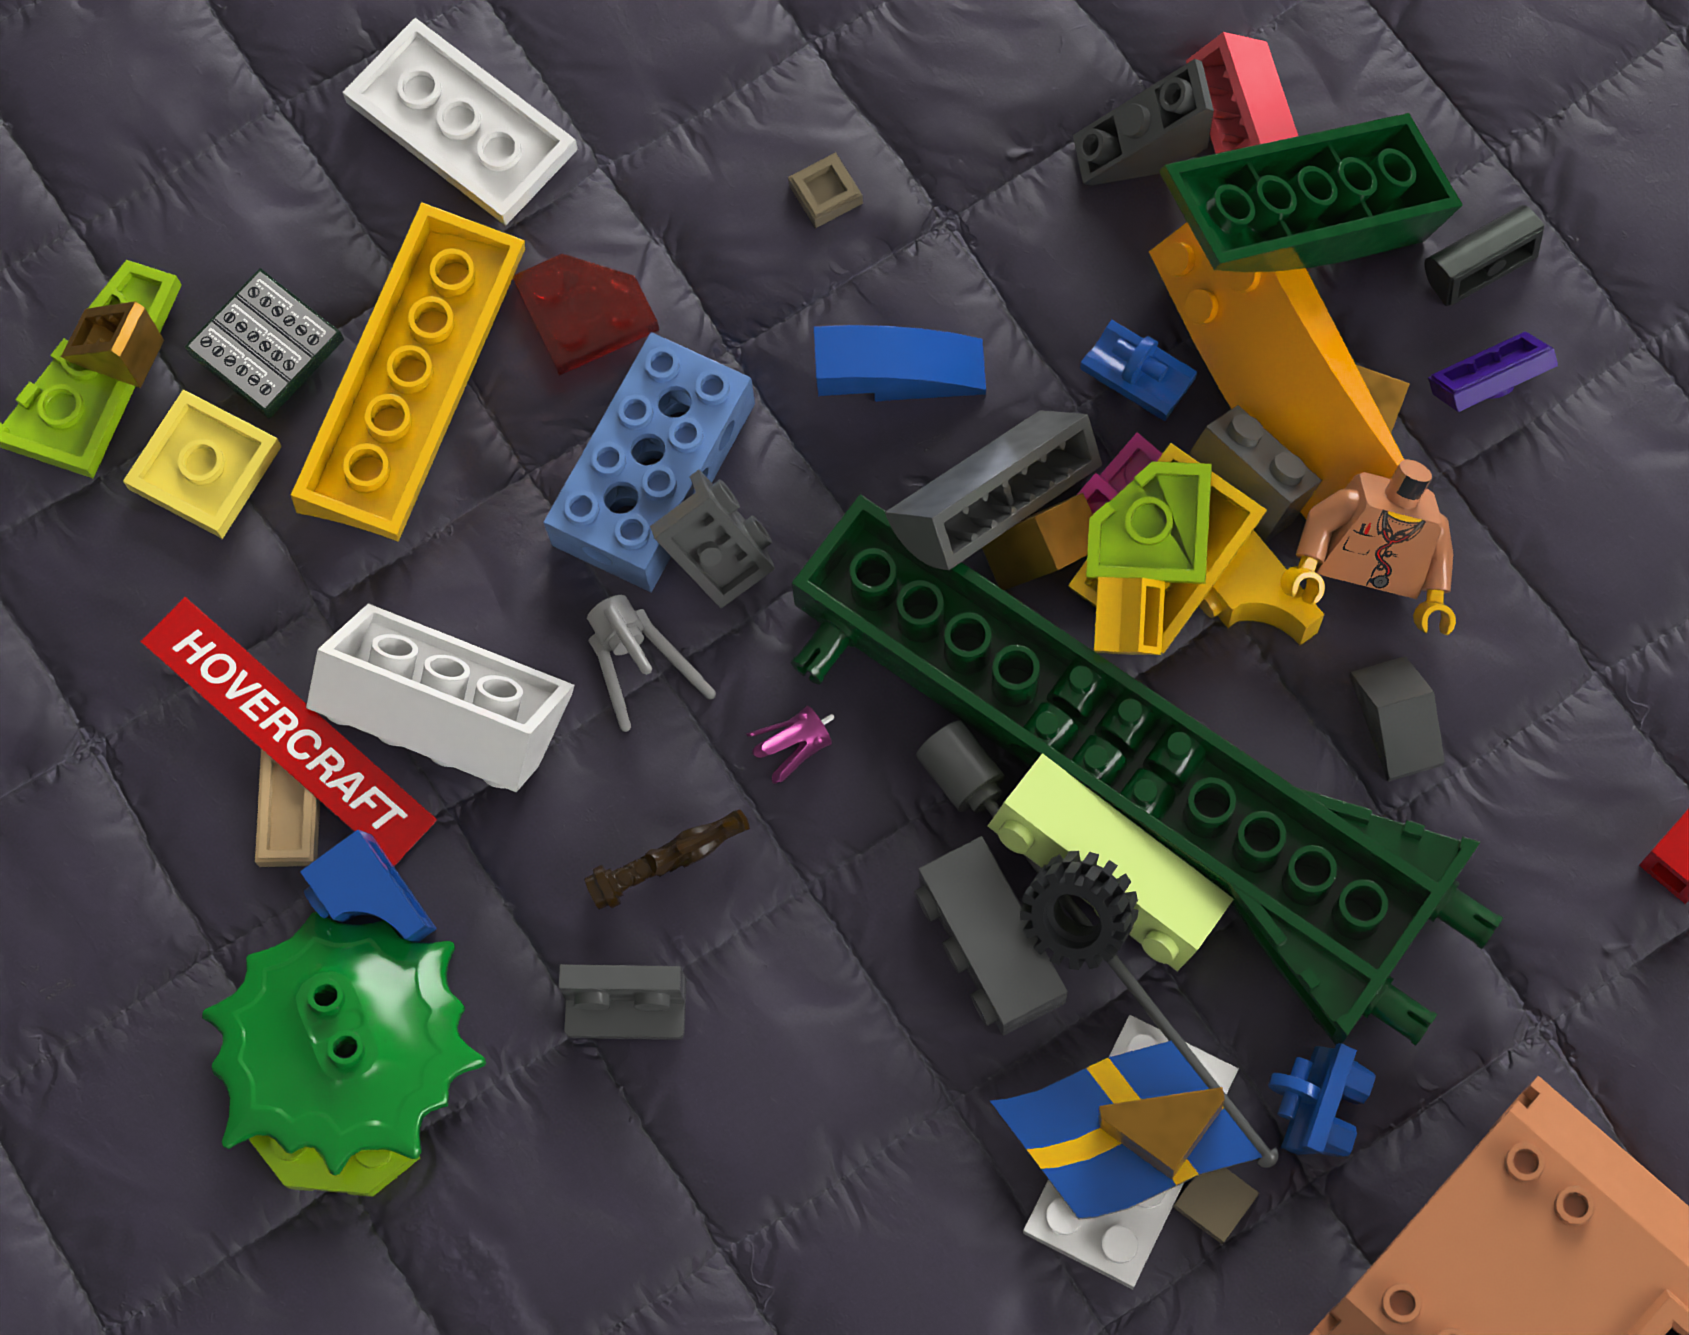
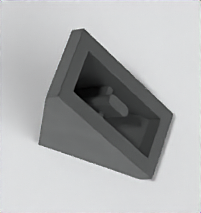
M1403 656L1350 672L1351 682L1387 781L1443 766L1445 759L1434 691L1408 658Z

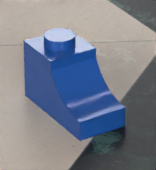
M356 830L300 871L310 885L304 890V894L311 906L324 919L330 915L333 920L348 923L356 916L374 915L391 924L405 940L417 943L437 929L372 834Z

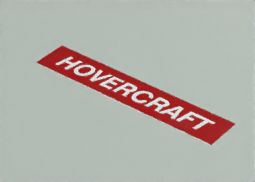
M184 597L140 641L353 831L361 830L372 834L393 866L403 858L438 820L318 713L307 709V704L188 598Z

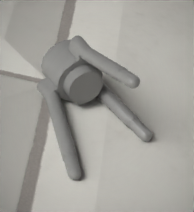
M615 595L598 603L589 612L587 620L595 631V634L589 638V643L598 656L612 706L622 731H629L631 723L610 651L612 650L618 656L629 653L643 674L651 673L652 666L639 646L644 640L643 634L707 699L715 697V690L653 626L644 609L635 611L625 595Z

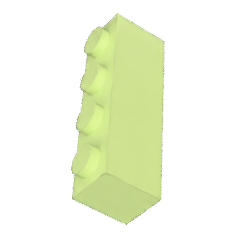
M1043 753L988 824V827L998 834L999 839L1007 848L1016 853L1024 854L1041 868L1047 865L1051 858L1059 854L1064 859L1069 851L1078 850L1082 862L1087 854L1092 852L1099 854L1097 865L1104 868L1108 860L1118 865L1112 875L1117 879L1126 873L1131 883L1125 893L1136 891L1138 902L1133 908L1139 910L1138 916L1129 935L1142 944L1144 951L1151 958L1160 963L1168 964L1177 972L1200 948L1234 900Z

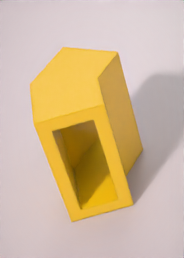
M1098 577L1094 651L1096 653L1161 655L1165 581L1148 578Z

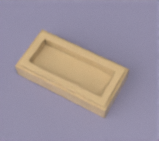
M261 750L255 863L259 867L308 866L318 858L320 800L267 753Z

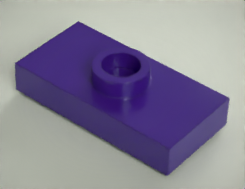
M1525 331L1432 374L1428 379L1432 394L1457 412H1460L1486 399L1499 398L1509 394L1516 385L1557 367L1558 362L1554 348Z

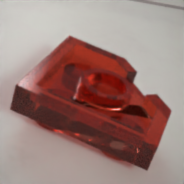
M559 254L513 276L515 287L559 376L642 339L651 332L655 333L660 330L658 321L634 275L566 254Z

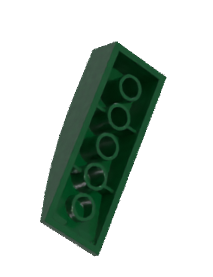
M1409 113L1165 164L1159 170L1214 270L1276 272L1311 268L1349 261L1425 242L1463 206Z

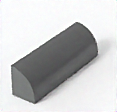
M1039 410L887 510L885 514L894 533L908 551L920 561L934 568L952 569L1103 465L1088 414Z

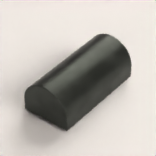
M1520 205L1426 258L1424 268L1431 287L1446 307L1452 306L1537 258L1545 224L1533 210L1525 205Z

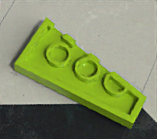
M126 260L88 308L137 302L145 307L157 329L161 332L182 284L176 275ZM64 338L50 355L53 359L50 365L35 384L29 381L15 399L18 405L4 423H0V448L94 478L136 386L65 360L61 355L68 340Z

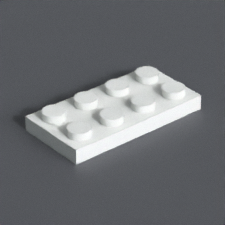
M414 18L342 92L346 103L505 226L578 150L576 140L417 18Z
M1129 1015L1109 1057L1168 1042V1039L1160 1029ZM1186 1043L1218 1085L1223 1087L1225 1094H1227L1239 1068ZM1048 1180L1023 1230V1234L1133 1290L1184 1183L1128 1210L1098 1218L1078 1220Z

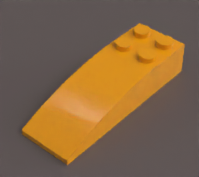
M1187 222L1149 251L1197 350L1231 409L1239 405L1250 416L1257 419L1263 428L1292 454L1298 456L1322 480L1300 511L1305 519H1307L1308 513L1313 506L1337 491L1345 489L1357 474L1365 472L1388 479L1392 478L1399 463L1404 458L1306 268L1276 272L1214 270Z

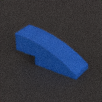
M814 326L818 396L874 393L875 401L986 395L983 339L944 331L896 326Z

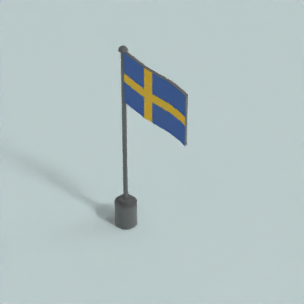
M955 721L943 727L920 747L916 758L959 812L972 809L974 813H980L987 809L992 817L996 815L1000 809L996 801L1003 793L999 786L1003 782L1005 775L962 721ZM1022 854L1038 874L1042 868ZM1069 894L1059 897V902L1075 922L1086 926H1093ZM1117 955L1108 962L1109 966L1168 1039V1042L1108 1057L1035 1092L1008 1099L989 1101L1078 1220L1098 1218L1128 1210L1199 1175L1258 1160L1257 1164L1261 1167H1272L1276 1164L1279 1157L1277 1148L1270 1151L1225 1092V1100L1221 1112L1172 1180L1100 1128L1099 1106L1220 1088Z

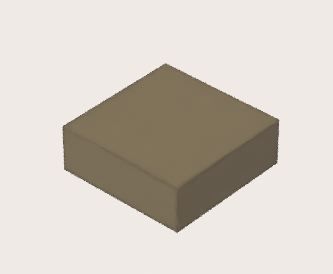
M836 152L788 177L789 187L815 229L863 204L862 193Z
M1226 1168L1193 1178L1173 1208L1219 1243L1223 1244L1260 1193Z

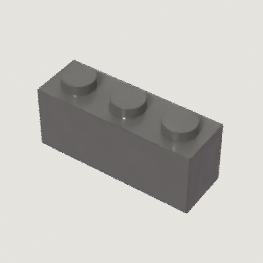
M982 836L919 868V883L921 887L914 890L917 901L929 922L939 918L949 936V939L942 942L943 948L958 974L965 970L968 971L977 988V991L971 993L970 997L986 1026L995 1022L1002 1036L1066 1003L1068 993L1052 962H1050L1046 951L1040 955L1033 948L1039 939L1037 935L1026 938L1023 928L1029 920H1020L1021 906Z

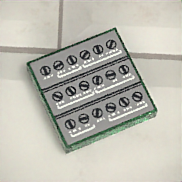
M260 268L185 345V349L197 362L270 419L344 341V338L338 329Z

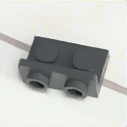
M697 470L689 476L695 493L652 524L650 528L654 539L720 608H723L775 570V566L766 548L772 544V540L762 524L753 515L745 520L737 511L740 505L723 481L718 480L712 484L700 470Z
M560 964L559 990L566 1000V1035L569 1038L682 1039L685 1035L687 981L681 966Z

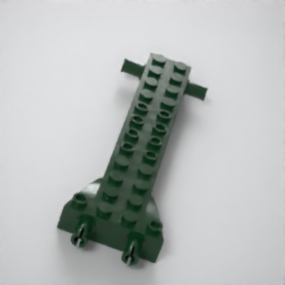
M861 494L858 496L792 582L795 606L820 623L819 628L790 662L795 670L802 676L809 672L811 674L809 680L820 685L824 680V676L847 646H855L1028 766L1032 767L1043 753L1234 899L1231 905L1236 908L1278 971L1309 1010L1314 1021L1323 1028L1335 1045L1345 1041L1362 1015L1368 1018L1370 1014L1409 1039L1413 1045L1416 1046L1438 1014L1434 1011L1431 1012L1393 986L1391 983L1394 978L1389 975L1428 919L1434 922L1438 918L1474 942L1481 950L1503 920L1502 916L1496 915L1457 889L1460 883L1456 881V878L1481 843L1480 841L1463 836L1460 840L1424 830L1425 825L1406 820L1404 824L1373 815L1372 809L1293 786L962 562L950 570H943L920 561L898 539L889 524L885 514L886 511Z

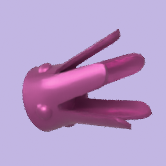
M806 706L788 721L746 733L748 737L788 726L753 748V755L760 758L777 753L796 743L800 744L773 773V784L784 781L807 758L820 749L832 744L830 735L824 725L832 721L834 715L831 714L820 720L813 709Z

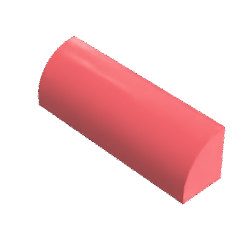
M1222 32L1186 60V64L1193 59L1200 60L1203 63L1214 109L1210 138L1216 154L1298 136L1266 41Z

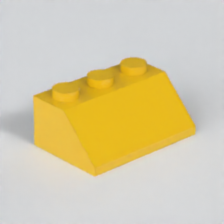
M1172 443L1169 444L1157 461L1199 463ZM1214 472L1211 475L1206 584L1165 582L1161 651L1163 654L1267 512V509ZM1086 560L1068 586L1074 593L1096 608L1098 579H1087Z

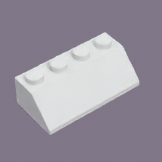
M367 604L317 650L306 708L325 715L336 724L350 725L377 736L388 745L402 746L427 756L438 765L454 767L482 778L493 787L507 788L517 792L539 767L572 696L574 685Z

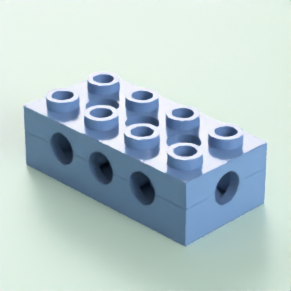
M651 332L543 522L551 545L644 590L652 592L671 556L654 539L650 526L695 493L689 477L694 472L700 470L711 483L713 482L755 405L751 377ZM677 412L686 413L676 418L669 417L670 415ZM649 459H660L659 462L653 465H642ZM623 506H634L627 513H615L616 510Z

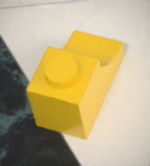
M1254 530L1199 605L1210 618L1218 616L1227 628L1240 621L1262 622L1284 631L1299 645H1302L1318 633L1324 617L1323 612L1316 604L1310 605L1302 601L1304 590L1300 585L1294 597L1283 592L1280 581L1281 576L1287 569Z

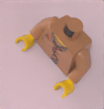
M1402 460L1391 479L1365 472L1357 474L1345 489L1337 491L1313 506L1308 513L1295 554L1300 559L1299 565L1290 567L1281 576L1280 584L1283 592L1294 597L1300 582L1306 578L1307 583L1302 593V601L1310 605L1316 604L1320 601L1325 591V584L1320 575L1417 599L1421 591L1427 592L1426 600L1415 608L1413 614L1415 625L1419 630L1427 633L1430 614L1439 610L1441 613L1440 633L1449 635L1454 630L1456 617L1453 610L1444 605V593L1451 592L1453 547L1449 522L1439 512L1434 493L1427 489L1432 479L1430 470L1414 460Z

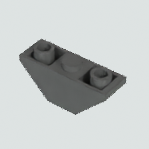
M1193 59L1073 135L1083 184L1092 186L1160 174L1159 170L1165 164L1188 160L1207 149L1214 109L1202 61Z

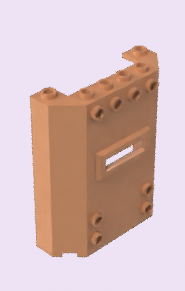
M1537 1076L1493 1124L1486 1136L1341 1301L1326 1314L1309 1335H1666L1671 1328L1679 1335H1689V1206L1541 1077Z

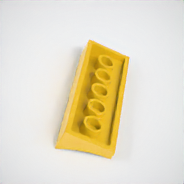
M421 202L293 488L291 498L296 513L339 522L399 542L523 256L525 240Z

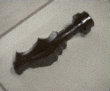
M741 809L735 810L720 820L681 832L669 843L658 849L649 850L644 856L640 857L641 859L625 864L620 869L617 868L612 871L609 868L606 870L603 865H600L593 869V874L584 878L587 889L599 910L608 905L611 908L621 905L620 897L624 896L623 892L628 890L629 887H634L646 881L645 879L649 877L652 878L656 875L661 877L668 871L673 872L681 866L684 868L706 858L728 838L749 830L748 819Z

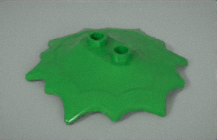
M312 912L292 938L274 947L249 954L246 957V975L243 984L234 994L206 1008L202 1013V1019L212 1024L222 1034V1046L218 1056L212 1063L211 1070L226 1086L229 1097V1114L222 1139L223 1147L230 1149L256 1135H268L275 1139L286 1153L292 1154L304 1147L314 1148L323 1159L329 1173L335 1176L342 1172L350 1157L361 1150H388L410 1159H418L421 1154L419 1135L423 1118L434 1110L448 1106L449 1087L457 1076L484 1067L486 1064V1059L469 1047L460 1037L457 1028L460 1018L464 1014L465 1006L451 992L447 982V969L455 950L454 942L412 943L402 939L393 926L385 920L368 924L350 925L341 924L329 918L324 919L317 912ZM334 1002L333 1004H331V1005H329V1006H324V1005L327 1004V1003ZM354 1046L357 1047L355 1054L349 1058H339L336 1056V1054L346 1055L354 1049Z

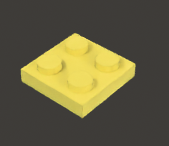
M182 390L123 480V483L130 491L223 539L282 446L278 438Z

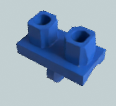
M1112 319L1095 346L1086 354L1080 364L1082 371L1164 421L1170 416L1197 376L1196 370L1158 348V341L1150 336H1146L1143 339Z
M1342 1043L1336 1044L1335 1048L1315 1046L1310 1061L1296 1057L1290 1075L1273 1073L1271 1075L1268 1087L1283 1096L1277 1115L1290 1120L1281 1146L1282 1149L1296 1155L1324 1154L1333 1157H1346L1351 1154L1357 1136L1356 1126L1336 1118L1335 1115L1341 1099L1354 1105L1364 1104L1370 1096L1376 1078L1373 1072L1354 1061L1357 1050Z

